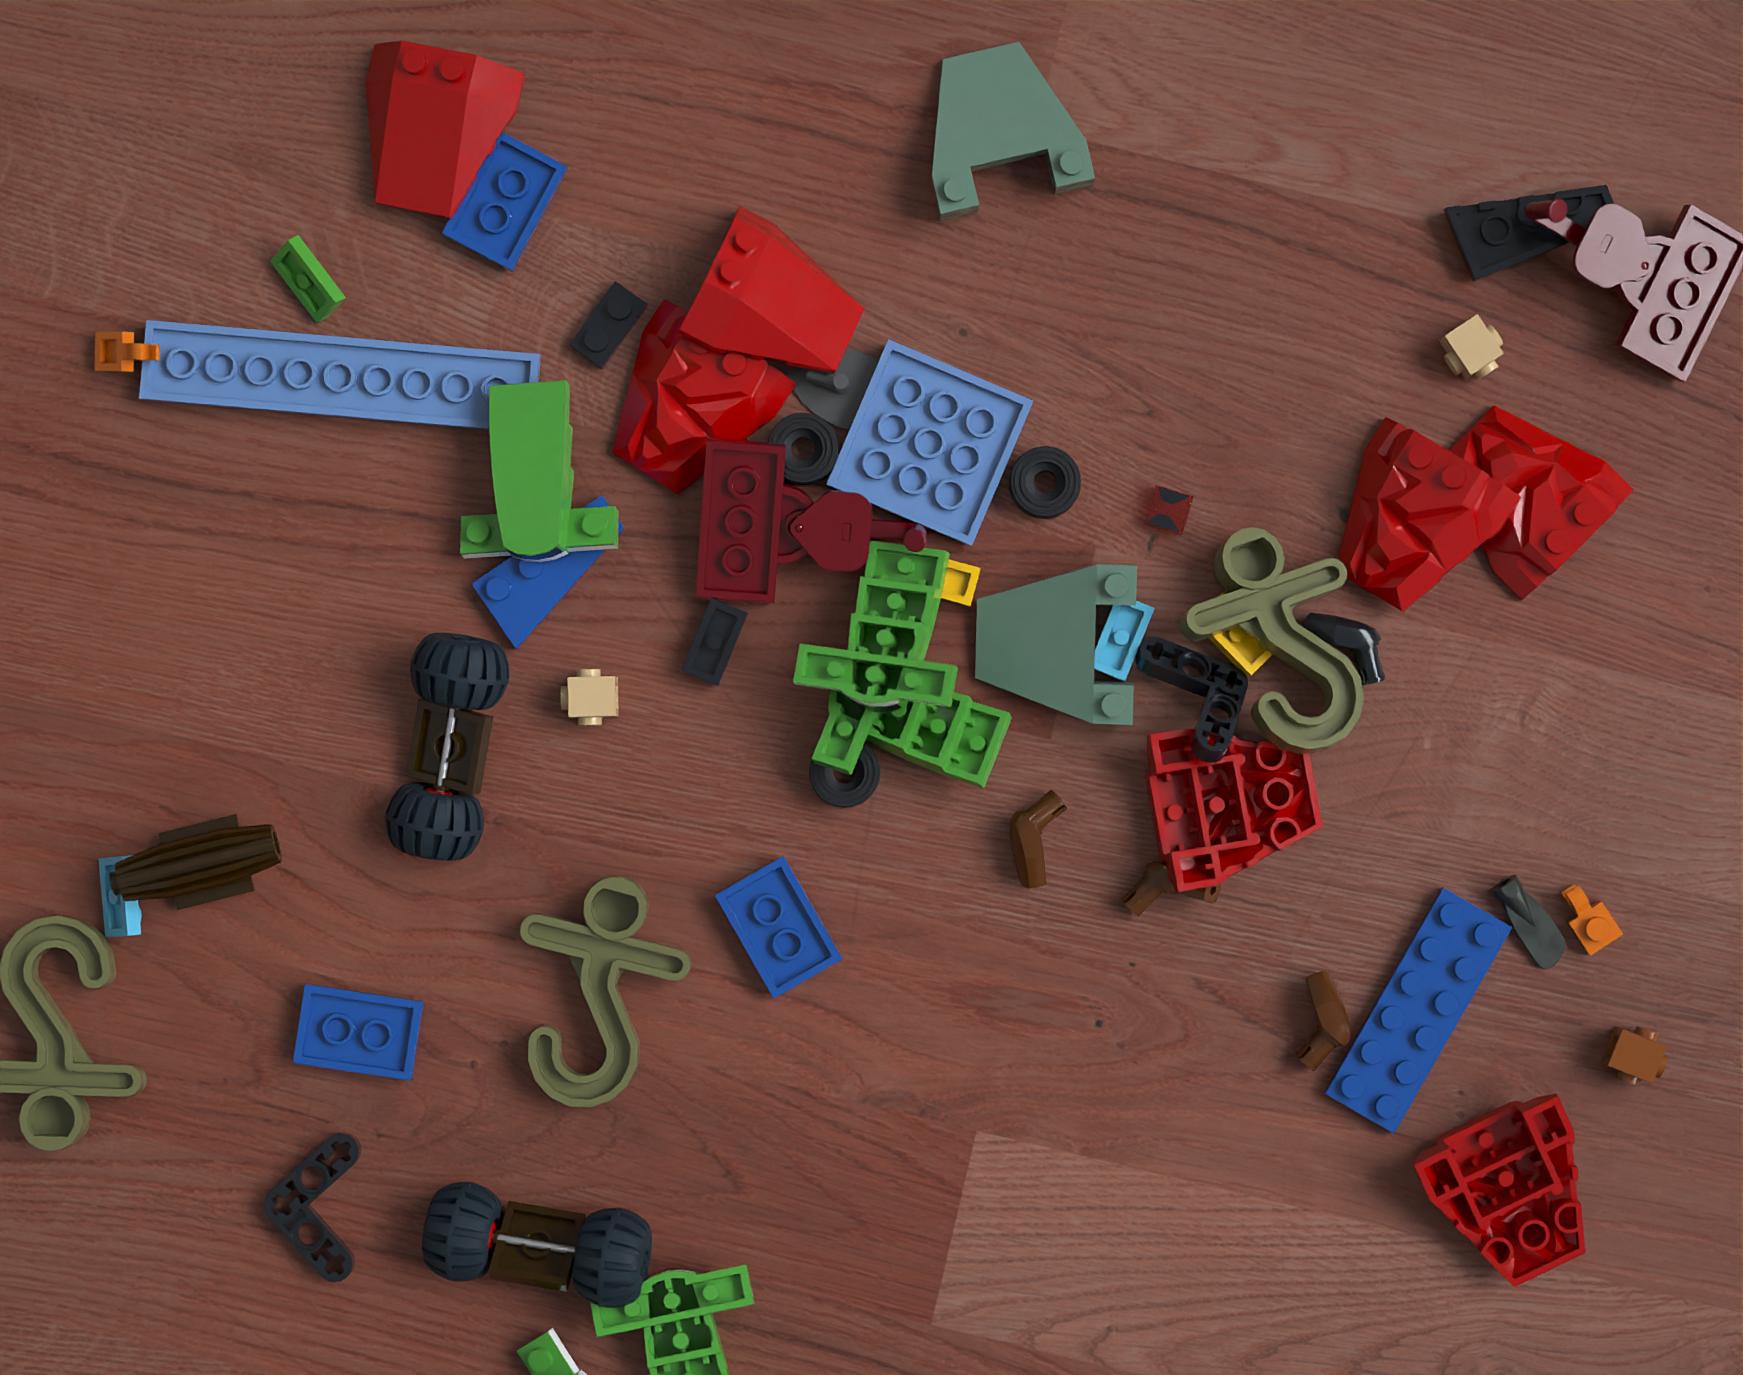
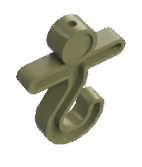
M1256 527L1240 529L1220 546L1215 554L1213 564L1215 577L1220 585L1230 593L1191 607L1180 620V631L1187 639L1199 641L1238 627L1257 639L1262 648L1316 682L1322 689L1325 698L1324 709L1318 717L1309 718L1301 716L1292 709L1285 696L1274 691L1267 692L1253 703L1251 717L1263 737L1282 750L1297 754L1322 752L1348 736L1360 719L1364 701L1361 677L1347 656L1299 625L1292 614V609L1335 592L1346 581V567L1338 559L1328 558L1281 574L1284 565L1283 549L1276 537L1268 531Z
M613 875L598 881L589 889L584 900L583 911L587 924L544 913H534L526 917L520 926V934L526 943L569 955L579 978L583 994L607 1049L605 1062L598 1070L590 1073H579L571 1069L562 1055L563 1037L557 1027L544 1024L531 1033L528 1046V1062L536 1083L550 1098L571 1107L591 1108L611 1101L628 1086L639 1064L640 1040L617 986L620 975L624 971L631 970L670 981H678L686 977L692 967V959L686 950L632 936L643 926L648 916L649 901L645 890L637 881L626 876Z
M65 915L38 918L17 930L5 946L0 964L2 991L37 1043V1054L31 1060L0 1059V1093L32 1094L22 1105L19 1116L20 1128L30 1144L37 1149L45 1151H55L71 1147L84 1137L89 1129L91 1120L90 1108L84 1096L128 1097L142 1092L147 1084V1074L139 1065L93 1062L79 1042L77 1033L39 979L38 968L40 960L45 953L53 948L65 949L73 955L78 965L79 978L89 988L107 987L116 978L117 971L114 951L103 933L86 920Z

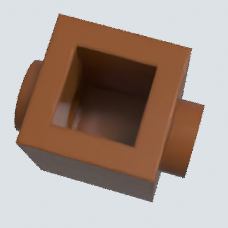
M1615 1026L1600 1063L1618 1070L1616 1078L1638 1087L1641 1080L1653 1083L1655 1077L1660 1078L1668 1062V1056L1664 1055L1667 1046L1657 1043L1659 1035L1636 1026L1634 1033Z

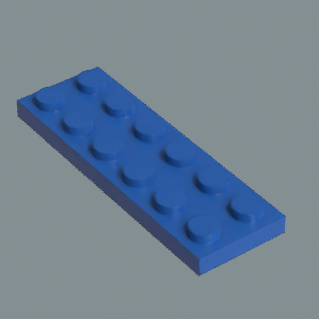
M1441 887L1324 1093L1390 1132L1395 1133L1512 927Z

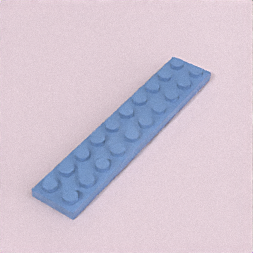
M146 320L144 344H159V360L142 361L139 399L489 430V386L539 382L541 355Z

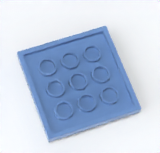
M888 339L826 485L838 491L862 494L871 505L911 522L919 523L930 530L972 547L1033 404V400Z

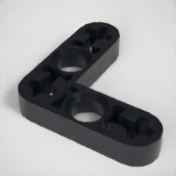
M1148 637L1143 640L1135 656L1137 668L1142 673L1205 697L1191 740L1190 748L1192 753L1198 759L1207 763H1216L1222 760L1231 743L1248 688L1246 674L1235 666L1162 638ZM1152 654L1157 655L1158 660L1151 658ZM1172 661L1176 662L1174 667L1170 666ZM1185 665L1193 666L1199 670L1201 676H1190L1184 672L1182 667ZM1209 675L1213 676L1212 681L1207 680ZM1226 682L1232 685L1231 688L1225 686ZM1219 708L1224 710L1228 714L1229 719L1221 720L1214 717L1210 709ZM1210 732L1217 734L1213 746L1207 744Z
M346 1132L337 1133L329 1138L272 1189L264 1202L265 1212L271 1221L320 1276L330 1282H340L347 1278L354 1270L355 1258L348 1246L310 1204L360 1158V1142L354 1135ZM336 1141L341 1145L348 1142L352 1146L348 1151L351 1159L348 1161L342 1157L331 1166L338 1171L333 1175L329 1166L318 1159V1156L322 1153L325 1160H327L337 1150L334 1146ZM314 1166L322 1171L324 1180L319 1188H308L303 1183L302 1174L307 1167ZM293 1180L298 1191L307 1196L308 1199L303 1202L301 1195H299L289 1204L292 1210L290 1214L285 1210L278 1213L274 1209L278 1203L275 1196L278 1194L279 1197L284 1198L290 1194L295 1188L289 1186L288 1183ZM304 1223H314L320 1229V1240L316 1244L308 1245L301 1241L299 1229ZM329 1239L333 1245L329 1246L327 1250L334 1257L340 1254L344 1256L345 1261L342 1263V1267L345 1271L343 1273L338 1269L333 1272L329 1271L327 1266L330 1263V1259L325 1253H321L316 1258L312 1252L320 1249Z

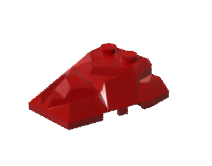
M664 299L642 332L612 453L679 495L704 475L707 438L746 441L749 436L764 424L767 425L777 416L796 383L770 366L764 359L749 358L750 354L727 350L726 353L712 351L679 334L678 331L687 312Z
M1495 405L1449 449L1450 452L1483 470L1491 478L1521 496L1520 501L1501 531L1491 540L1488 538L1481 544L1489 559L1487 562L1492 572L1520 600L1528 596L1569 559L1614 514L1616 508L1633 491V488L1606 461Z
M1385 417L1364 450L1338 560L1346 567L1347 579L1404 612L1442 580L1441 578L1458 563L1462 564L1471 556L1470 553L1488 538L1491 540L1497 535L1517 506L1521 496L1491 478L1483 470L1415 430L1408 429L1400 423Z
M1186 728L1147 735L1146 754L1149 769L1145 773L1158 851L1161 861L1167 864L1168 875L1176 893L1216 886L1226 881L1228 877L1255 865L1259 860L1284 849L1323 827L1310 753L1297 754L1282 750L1272 742L1261 740L1255 742L1237 739L1236 736H1232L1231 743L1222 760L1216 763H1207L1198 759L1190 748L1195 729ZM1209 734L1207 744L1213 746L1216 735Z
M1556 1093L1535 1097L1525 1103H1521L1518 1100L1512 1101L1440 1135L1435 1140V1146L1423 1151L1412 1162L1429 1200L1451 1220L1454 1226L1478 1248L1480 1253L1513 1287L1586 1253L1582 1207L1578 1201L1576 1180H1579L1578 1167L1574 1165L1573 1144L1575 1143V1134L1560 1098Z

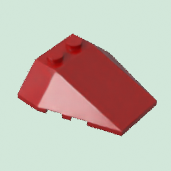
M402 40L375 44L366 78L375 203L452 219L478 176L476 174L488 154L491 156L497 146L496 141L507 123H511L516 115L526 75L474 54Z
M739 206L678 333L712 351L726 353L727 350L750 354L749 358L762 360L764 357L786 361V365L834 374L865 308L774 223Z

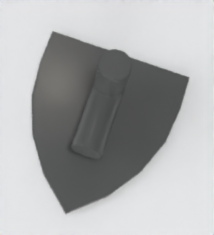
M846 348L834 374L789 366L786 363L782 364L786 376L796 383L793 390L808 409L825 421L849 431L880 358Z

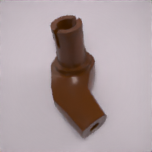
M1049 790L1047 794L1027 811H1016L1010 820V841L1019 881L1025 888H1036L1046 884L1041 830L1067 810L1062 799L1052 790Z
M1153 861L1145 866V876L1121 900L1139 917L1163 892L1165 894L1168 892L1182 894L1207 903H1215L1220 894L1221 883L1216 886L1176 893L1168 875L1166 862Z
M1327 971L1317 972L1306 977V983L1319 1023L1317 1026L1319 1030L1295 1055L1312 1071H1315L1337 1046H1346L1351 1038L1349 1019L1342 998L1330 972Z

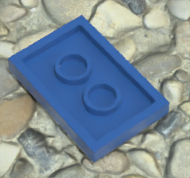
M502 132L496 141L497 146L491 156L488 154L476 174L478 176L453 218L447 222L442 234L513 272L563 180L568 167Z
M784 856L715 895L773 998L778 997L843 959Z
M307 983L304 987L293 1063L411 1081L413 1079L424 1001Z

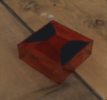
M1156 485L1144 524L1182 535L1194 496Z

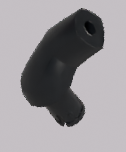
M1313 612L1307 615L1304 622L1305 629L1328 644L1340 646L1344 649H1349V652H1353L1362 685L1373 684L1386 679L1377 650L1381 637L1375 628L1356 620L1335 615Z

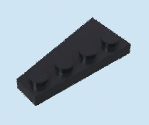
M1607 185L1558 191L1538 196H1523L1502 201L1480 202L1467 206L1446 207L1443 211L1472 281L1475 282L1570 243L1528 219L1524 213V208L1527 204L1561 199L1567 205L1566 217L1586 228L1596 209L1605 204H1614Z

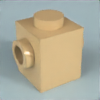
M1478 314L1439 340L1447 352L1444 355L1447 365L1455 375L1461 373L1464 379H1467L1474 373L1478 379H1481L1499 367L1495 359L1504 354L1500 348L1503 345L1500 335L1493 326L1489 325L1486 327Z
M600 669L577 670V677H567L568 686H561V709L568 710V717L578 718V725H602V717H619L618 677L601 676Z

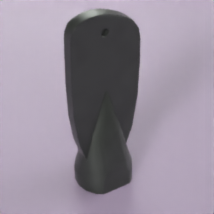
M1513 874L1506 877L1495 885L1491 891L1504 904L1506 914L1514 931L1536 964L1543 969L1551 968L1559 961L1565 950V939L1546 911L1532 896L1523 890L1517 875Z

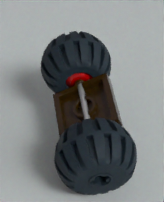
M433 633L424 637L419 643L410 663L411 681L415 692L422 699H418L406 770L407 777L429 783H409L401 786L389 802L385 814V826L389 841L399 851L426 859L455 861L464 859L473 852L484 830L483 811L480 802L474 794L481 793L493 716L472 710L489 709L495 706L501 699L509 683V662L503 648L492 641L462 634Z
M456 1182L444 1186L435 1193L430 1202L423 1228L422 1255L427 1267L440 1277L454 1282L471 1281L484 1276L488 1272L490 1279L568 1292L573 1274L575 1290L587 1301L600 1307H621L633 1303L640 1296L642 1283L647 1278L650 1265L652 1231L646 1220L635 1212L620 1207L604 1208L591 1213L586 1218V1215L583 1213L508 1201L502 1220L503 1212L499 1198L486 1187L473 1182Z

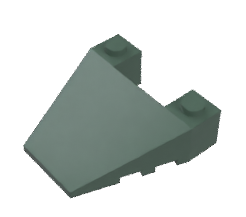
M1020 42L943 59L931 186L940 221L978 213L979 201L972 171L1045 155L1054 195L1093 186L1095 175L1085 137Z
M1094 563L977 599L975 678L1092 724L1133 725V682L1094 681L1096 604L1136 605L1137 564Z

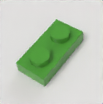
M299 235L287 240L270 260L316 323L327 319L346 298Z

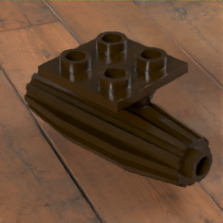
M237 814L159 833L160 844L116 862L115 871L109 873V879L114 895H122L125 901L174 898L177 910L255 891L252 875L281 863L282 854L277 833L272 824L240 827Z

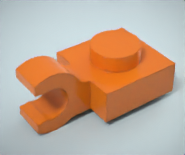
M95 332V371L133 372L134 360H159V344L134 343V332Z
M1572 884L1561 892L1575 914L1566 923L1587 955L1595 954L1623 935L1604 903L1598 900L1590 905L1587 896L1579 885Z

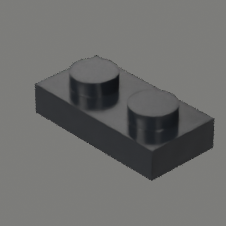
M615 281L572 340L570 347L603 369L648 307V304Z
M711 598L681 671L719 686L748 613Z

